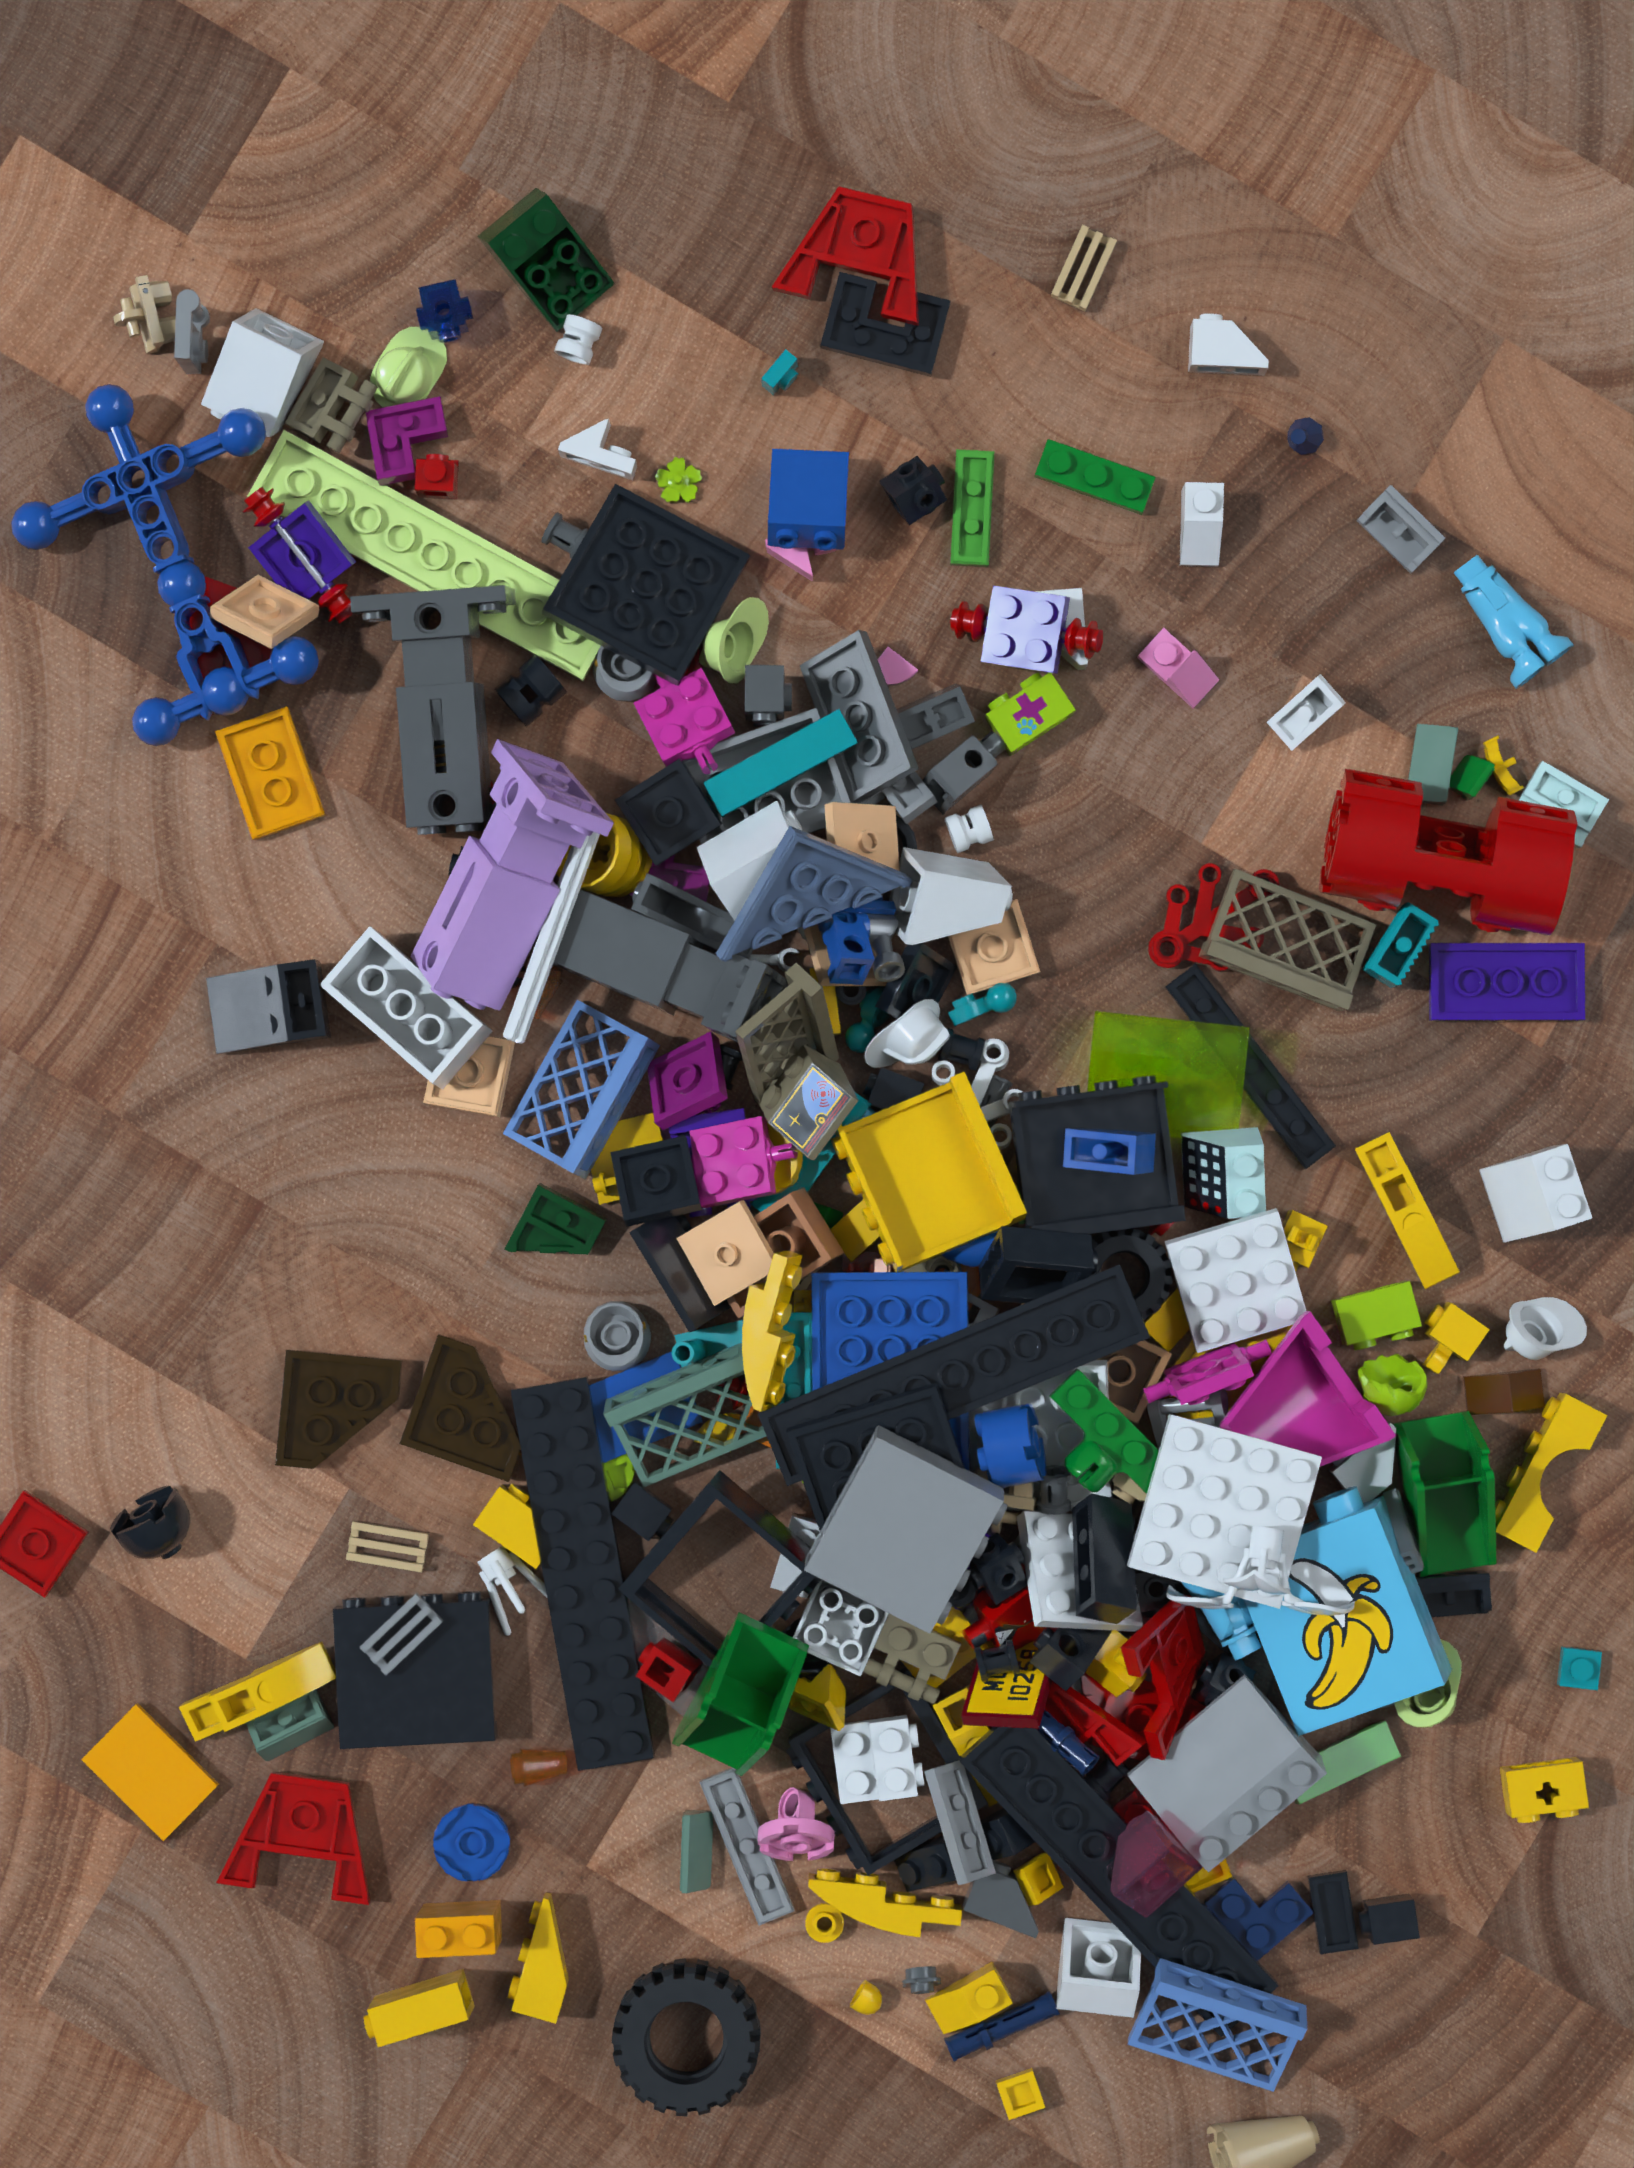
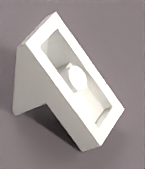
M605 419L560 442L558 448L560 457L633 481L637 462L636 459L630 458L632 453L610 445L609 450L603 449L611 426L609 419Z
M1320 674L1269 719L1267 723L1292 751L1333 716L1346 702Z

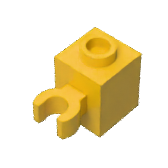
M1288 1210L1282 1226L1294 1269L1297 1272L1299 1266L1303 1268L1310 1267L1328 1226L1294 1210Z
M1446 1302L1443 1307L1436 1305L1425 1321V1324L1429 1327L1424 1334L1438 1344L1422 1365L1433 1373L1439 1374L1451 1354H1454L1461 1360L1468 1361L1490 1329L1453 1303Z
M1112 1630L1086 1673L1115 1697H1118L1127 1689L1134 1692L1143 1682L1147 1673L1144 1672L1141 1678L1128 1675L1121 1651V1646L1128 1639L1118 1631Z

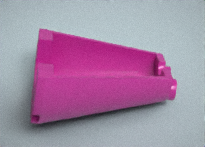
M1306 1311L1299 1316L1218 1425L1222 1429L1319 1455L1322 1457L1320 1467L1390 1441L1396 1436L1378 1408L1373 1403L1363 1399L1328 1348V1345L1332 1342L1311 1311Z

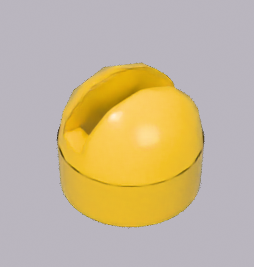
M864 1980L855 1992L850 2008L864 2015L876 2013L882 2004L880 1990L875 1985Z

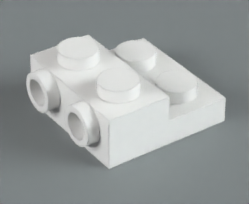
M907 1715L845 1723L840 1731L830 1728L840 1804L878 1799L879 1801L918 1796L917 1787L924 1786L922 1763L913 1762L912 1748L919 1747L917 1726L916 1724L908 1725Z

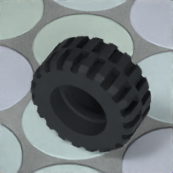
M684 1958L675 1959L674 1964L665 1966L664 1963L654 1966L650 1973L647 1975L642 1974L634 1981L632 1988L627 1990L616 2013L612 2031V2044L614 2047L613 2058L615 2066H619L621 2070L620 2077L626 2087L631 2086L635 2090L634 2096L642 2103L648 2100L654 2104V2110L662 2113L669 2109L676 2111V2116L687 2117L688 2112L698 2111L699 2115L710 2113L711 2107L716 2105L723 2107L731 2102V2096L736 2092L740 2094L747 2085V2079L750 2074H753L757 2065L758 2053L760 2051L761 2027L752 1997L749 1998L746 1993V1987L739 1979L736 1981L729 1976V1971L721 1966L718 1969L708 1966L709 1961L697 1959V1963H689ZM679 2002L697 2003L708 2008L717 2016L723 2030V2045L719 2055L709 2066L697 2071H679L666 2066L654 2054L650 2042L651 2026L656 2016L671 2004Z

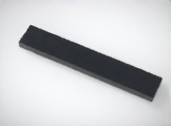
M1196 963L1165 986L1171 997L1304 1169L1310 1167L1336 1147Z

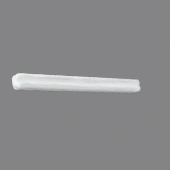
M593 832L591 836L587 835L581 849L575 846L570 848L557 884L560 891L542 925L503 1033V1037L507 1040L523 1044L526 1040L600 836L598 833Z

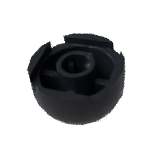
M163 1486L135 1500L140 1505L130 1514L124 1509L112 1522L111 1532L130 1555L140 1559H154L160 1556L162 1559H167L181 1549L182 1545L180 1543L186 1537L189 1529L190 1513L185 1501L176 1488L173 1490L171 1486Z

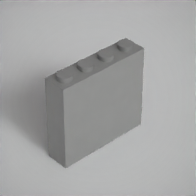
M878 1425L827 1517L825 1524L805 1558L804 1571L930 1634L936 1623L942 1625L946 1620L952 1607V1603L948 1601L954 1590L960 1592L965 1586L970 1575V1570L967 1569L973 1557L979 1559L984 1552L989 1540L985 1534L990 1525L994 1524L997 1526L1000 1523L1007 1508V1504L1003 1503L1004 1489Z

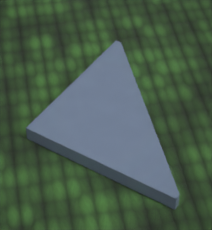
M789 826L716 955L720 960L726 962L732 959V955L749 948H753V950L782 939L781 935L800 927H803V929L809 928L832 918V914L851 906L855 909L881 898V894L899 886L906 888L911 885L913 880L905 873Z

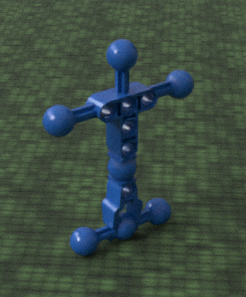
M107 384L98 386L89 394L86 401V417L94 428L108 434L120 464L91 476L84 483L81 493L52 506L39 501L24 503L15 511L11 521L12 533L24 547L33 550L47 548L57 539L60 527L95 511L113 514L126 508L128 509L146 555L156 564L153 570L155 573L160 574L157 581L159 594L163 601L171 606L169 607L170 612L175 614L174 622L182 646L177 652L176 658L190 691L194 692L174 702H169L159 697L146 699L136 707L132 717L134 732L147 745L160 746L169 743L177 736L181 723L201 715L209 721L213 712L223 716L237 713L246 705L249 696L259 699V689L278 680L290 685L307 682L315 675L318 668V653L313 644L304 637L291 636L273 648L270 659L253 667L249 666L239 638L226 633L221 623L210 617V607L207 604L211 601L209 597L204 596L206 591L205 576L199 567L193 564V558L189 557L188 543L166 490L190 479L194 473L195 466L226 452L238 457L250 456L262 448L266 438V429L259 414L246 408L230 410L221 418L218 431L180 448L172 444H163L140 454L129 427L134 414L133 400L127 391L118 385ZM177 454L180 461L179 466L174 472L168 473L166 468L167 461L172 455ZM143 470L145 474L144 483L139 488H134L132 478L137 471ZM108 485L111 492L108 501L100 504L98 492L102 487ZM157 505L160 512L159 517L154 523L149 524L146 518L147 511L152 506ZM171 540L174 545V551L169 558L163 559L161 547L165 542ZM196 611H200L203 615V622L198 629L192 630L190 627V617ZM219 644L223 645L233 668H216L204 679L197 662L198 657L203 652H212L215 646Z

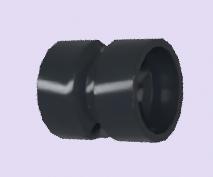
M533 655L519 667L520 675L518 677L510 675L494 689L526 727L543 714L542 706L544 704L552 706L567 693L566 689L537 655ZM526 684L537 695L529 702L520 692Z

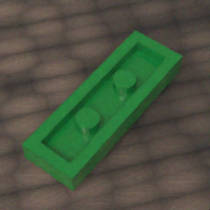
M1047 439L1034 476L1035 478L1139 515L1143 514L1156 478Z

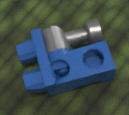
M881 897L855 909L851 906L832 914V918L818 923V928L822 934L823 943L827 947L830 967L827 971L830 983L863 985L871 966L875 978L882 982L894 981L904 974L903 960L898 953L893 952L891 942L898 927V920L893 916L896 912L894 901H883ZM871 947L874 948V951L876 953L875 959Z

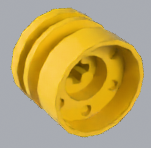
M606 813L614 824L608 836L600 834L580 889L609 898L624 897L632 893L641 881H644L651 867L652 859L627 819ZM572 845L569 846L556 872L559 878Z

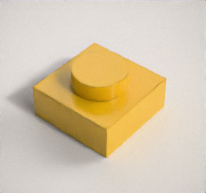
M1047 1853L1038 1854L1013 1870L1028 1906L1039 1905L1064 1888L1052 1859Z
M1032 2068L996 2080L1009 2120L1046 2108Z

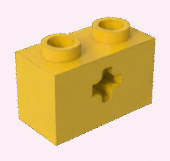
M1577 1757L1500 1767L1505 1811L1511 1818H1517L1518 1823L1541 1820L1540 1814L1555 1813L1557 1818L1574 1817L1579 1815L1578 1809L1589 1808L1583 1761ZM1543 1783L1553 1788V1791L1547 1792V1799L1545 1800L1536 1794V1791L1543 1789Z

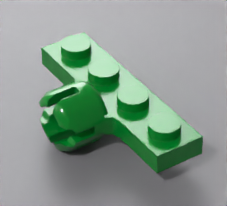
M1076 1368L1049 1395L1084 1433L1082 1442L1065 1458L1064 1465L1066 1469L1076 1478L1083 1474L1078 1482L1091 1492L1100 1491L1116 1474L1123 1472L1147 1495L1159 1450Z

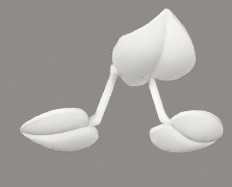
M1252 1526L1250 1547L1244 1549V1557L1235 1577L1223 1578L1222 1583L1230 1586L1225 1595L1213 1598L1187 1597L1176 1591L1171 1585L1167 1588L1168 1599L1183 1605L1203 1609L1233 1608L1234 1604L1231 1601L1237 1588L1248 1591L1261 1590L1269 1594H1283L1284 1601H1282V1606L1313 1615H1342L1352 1611L1355 1605L1354 1601L1343 1606L1332 1607L1319 1603L1305 1602L1292 1595L1285 1565L1286 1554L1281 1553L1284 1530ZM1252 1559L1251 1567L1258 1568V1572L1254 1569L1250 1573L1244 1575L1246 1568L1250 1560ZM1276 1563H1278L1282 1587L1265 1577L1266 1569L1275 1570Z

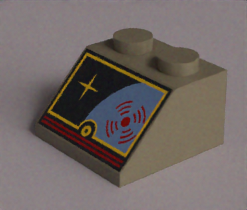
M803 1044L797 1054L792 1055L787 1060L784 1071L775 1084L770 1085L765 1090L760 1107L767 1122L807 1158L814 1161L859 1100L841 1065Z

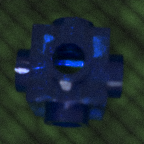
M456 279L418 288L423 306L416 308L421 331L428 329L431 339H439L440 343L459 340L462 338L461 333L469 332L467 320L474 319L469 297L461 298Z

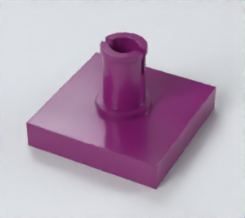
M711 1031L652 1060L648 1066L654 1122L662 1130L702 1111L712 1113L710 1107L716 1111L721 1106L722 1101L728 1099L720 1040Z

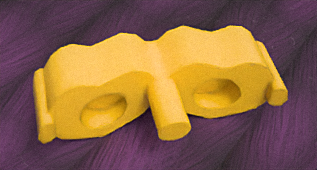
M1499 735L1483 743L1486 761L1495 765L1493 774L1499 786L1508 795H1512L1525 787L1520 786L1509 773L1507 768L1517 762L1514 757L1503 761L1497 741Z

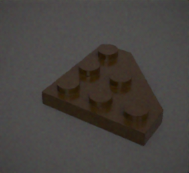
M438 1334L399 1444L509 1482L521 1451L518 1434L475 1346Z
M286 1350L275 1465L314 1469L399 1399L403 1360Z

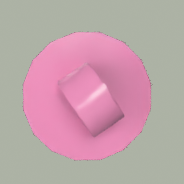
M792 1787L787 1789L781 1797L778 1819L765 1822L758 1828L757 1841L758 1845H760V1852L771 1858L793 1861V1854L808 1853V1860H816L826 1857L833 1852L835 1831L830 1825L815 1820V1801L811 1793Z

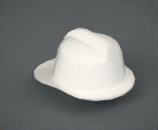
M924 999L915 1003L900 1018L879 1032L866 1048L864 1055L866 1063L873 1068H881L892 1065L897 1061L905 1064H923L934 1057L950 1037L948 1030L939 1020V1004L933 999Z
M1554 1297L1519 1301L1514 1303L1509 1310L1510 1321L1506 1326L1507 1340L1504 1343V1348L1506 1351H1517L1527 1359L1539 1360L1555 1351L1574 1348L1580 1345L1587 1336V1326L1582 1315L1566 1301Z

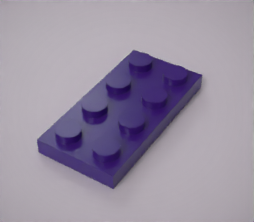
M1585 943L1429 944V1021L1585 1020Z

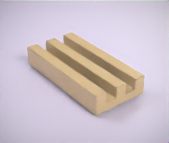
M1082 224L1051 293V297L1085 312L1117 240L1112 237L1107 238L1101 232L1089 230V227ZM1085 238L1091 240V244L1068 294L1061 292ZM1100 244L1105 247V250L1081 301L1075 298Z
M352 1521L346 1560L423 1572L429 1533ZM364 1531L420 1541L419 1548L359 1538V1533ZM357 1546L417 1556V1561L411 1562L356 1552Z

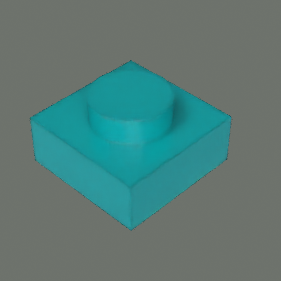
M785 349L761 378L762 387L773 396L779 388L786 391L799 374L795 371L798 367V359Z
M1561 1646L1557 1685L1598 1691L1602 1652L1599 1650Z

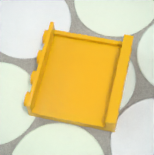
M965 1072L950 1077L949 1083L848 1125L842 1126L841 1124L835 1132L836 1137L831 1138L839 1160L846 1158L852 1171L846 1175L855 1196L861 1193L867 1207L862 1209L865 1221L870 1231L877 1229L883 1242L877 1245L882 1260L886 1266L892 1264L896 1273L994 1233L1001 1226H1010L1024 1220L1027 1215L1024 1204Z

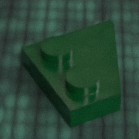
M539 1183L504 1250L508 1252H568L569 1254L588 1255L607 1218Z

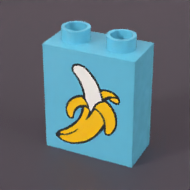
M1357 1486L1339 1490L1313 1502L1319 1519L1303 1525L1288 1578L1291 1594L1305 1602L1339 1607L1355 1601L1354 1609L1342 1615H1313L1282 1606V1603L1280 1609L1244 1599L1298 1736L1443 1686L1452 1671L1415 1574L1411 1573L1409 1566L1405 1564L1404 1558L1400 1554L1384 1496L1363 1503Z

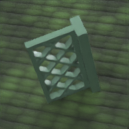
M742 1342L606 1399L603 1414L609 1426L614 1427L643 1487L766 1437L763 1426L757 1427L745 1422L752 1406L750 1396L729 1390L732 1379L744 1374ZM726 1382L724 1387L718 1386L719 1384ZM708 1390L720 1395L714 1411L694 1404L698 1393ZM690 1397L689 1402L684 1401V1399ZM725 1397L746 1404L740 1420L719 1413ZM673 1405L684 1409L685 1412L680 1425L658 1419L662 1408ZM655 1412L654 1417L648 1415ZM690 1412L711 1419L705 1435L684 1428ZM634 1420L650 1424L645 1440L630 1436L624 1424ZM716 1421L737 1428L732 1439L723 1442L710 1437ZM655 1426L676 1433L670 1449L649 1442ZM742 1430L747 1431L746 1433L740 1435ZM681 1435L701 1442L698 1453L687 1456L675 1452ZM706 1445L713 1446L705 1450ZM635 1446L641 1448L639 1454H638V1452H637ZM646 1450L667 1457L664 1466L648 1473L642 1462ZM672 1459L677 1461V1462H674V1463L670 1464V1462H671Z

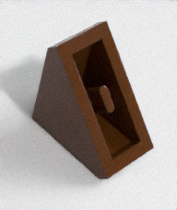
M1540 1368L1463 1376L1466 1408L1471 1415L1513 1413L1545 1407Z

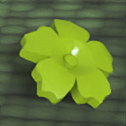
M674 457L673 461L667 464L669 471L658 469L655 475L658 487L665 488L661 498L667 503H677L680 500V495L686 503L696 499L698 488L693 484H697L702 480L701 471L695 469L692 465L688 466L685 470L684 458Z

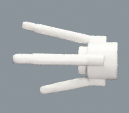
M502 1546L477 1563L482 1569L479 1575L486 1584L502 1630L506 1636H509L511 1629L496 1586L502 1584L519 1613H524L525 1607L509 1581L510 1578L516 1575L513 1567L517 1568L546 1598L547 1593L545 1583L517 1555L512 1552L508 1554L505 1547Z

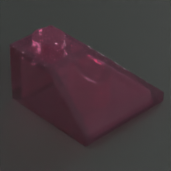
M1146 1811L1144 1814L1133 1818L1128 1823L1126 1830L1118 1836L1110 1891L1117 1899L1147 1918L1200 1871L1203 1866L1185 1849L1161 1820L1149 1811Z

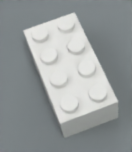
M370 926L320 983L323 989L426 1079L441 1089H444L492 1033V1030L456 998L452 996L451 999H446L435 994L430 989L431 985L417 965L381 933Z

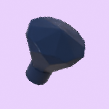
M1310 417L1295 420L1287 432L1289 446L1301 455L1315 453L1324 441L1322 426Z

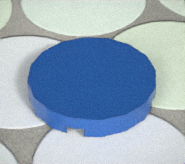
M468 1803L454 1807L442 1817L434 1831L433 1847L436 1861L445 1873L460 1881H480L491 1877L501 1869L509 1854L511 1838L507 1824L498 1812L486 1805Z

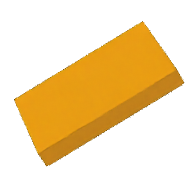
M288 706L215 731L252 840L255 841L326 816Z
M138 1703L81 1759L162 1841L219 1785Z

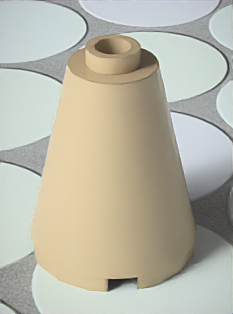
M1302 2115L1216 2123L1207 2128V2134L1214 2133L1215 2141L1208 2143L1214 2168H1293L1316 2152L1315 2144L1320 2143L1313 2121L1307 2122Z

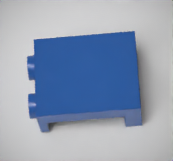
M772 449L768 546L784 549L794 547L817 548L824 551L844 549L849 452Z

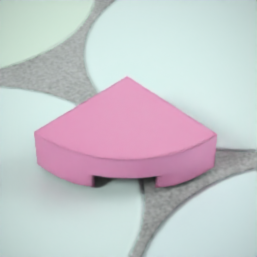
M887 647L878 658L887 685L906 682L918 672L917 668L890 647Z

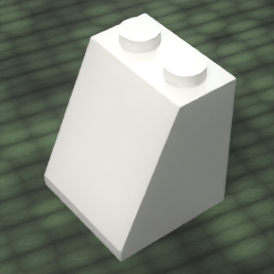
M255 308L232 321L201 405L211 409V414L218 419H221L230 410L238 408L251 409L259 414L263 420L266 436L272 437L281 431L324 341Z
M778 801L773 802L697 847L710 885L734 921L789 826L801 831L803 830L792 810L785 813Z
M903 847L899 862L900 872L909 875L913 882L906 888L899 886L892 889L889 901H894L896 912L893 916L898 920V927L895 933L905 944L915 945L1002 923L1004 912L1010 908L1012 903V886L989 862Z
M1568 1144L1549 1146L1479 1169L1503 1242L1555 1231L1592 1219Z

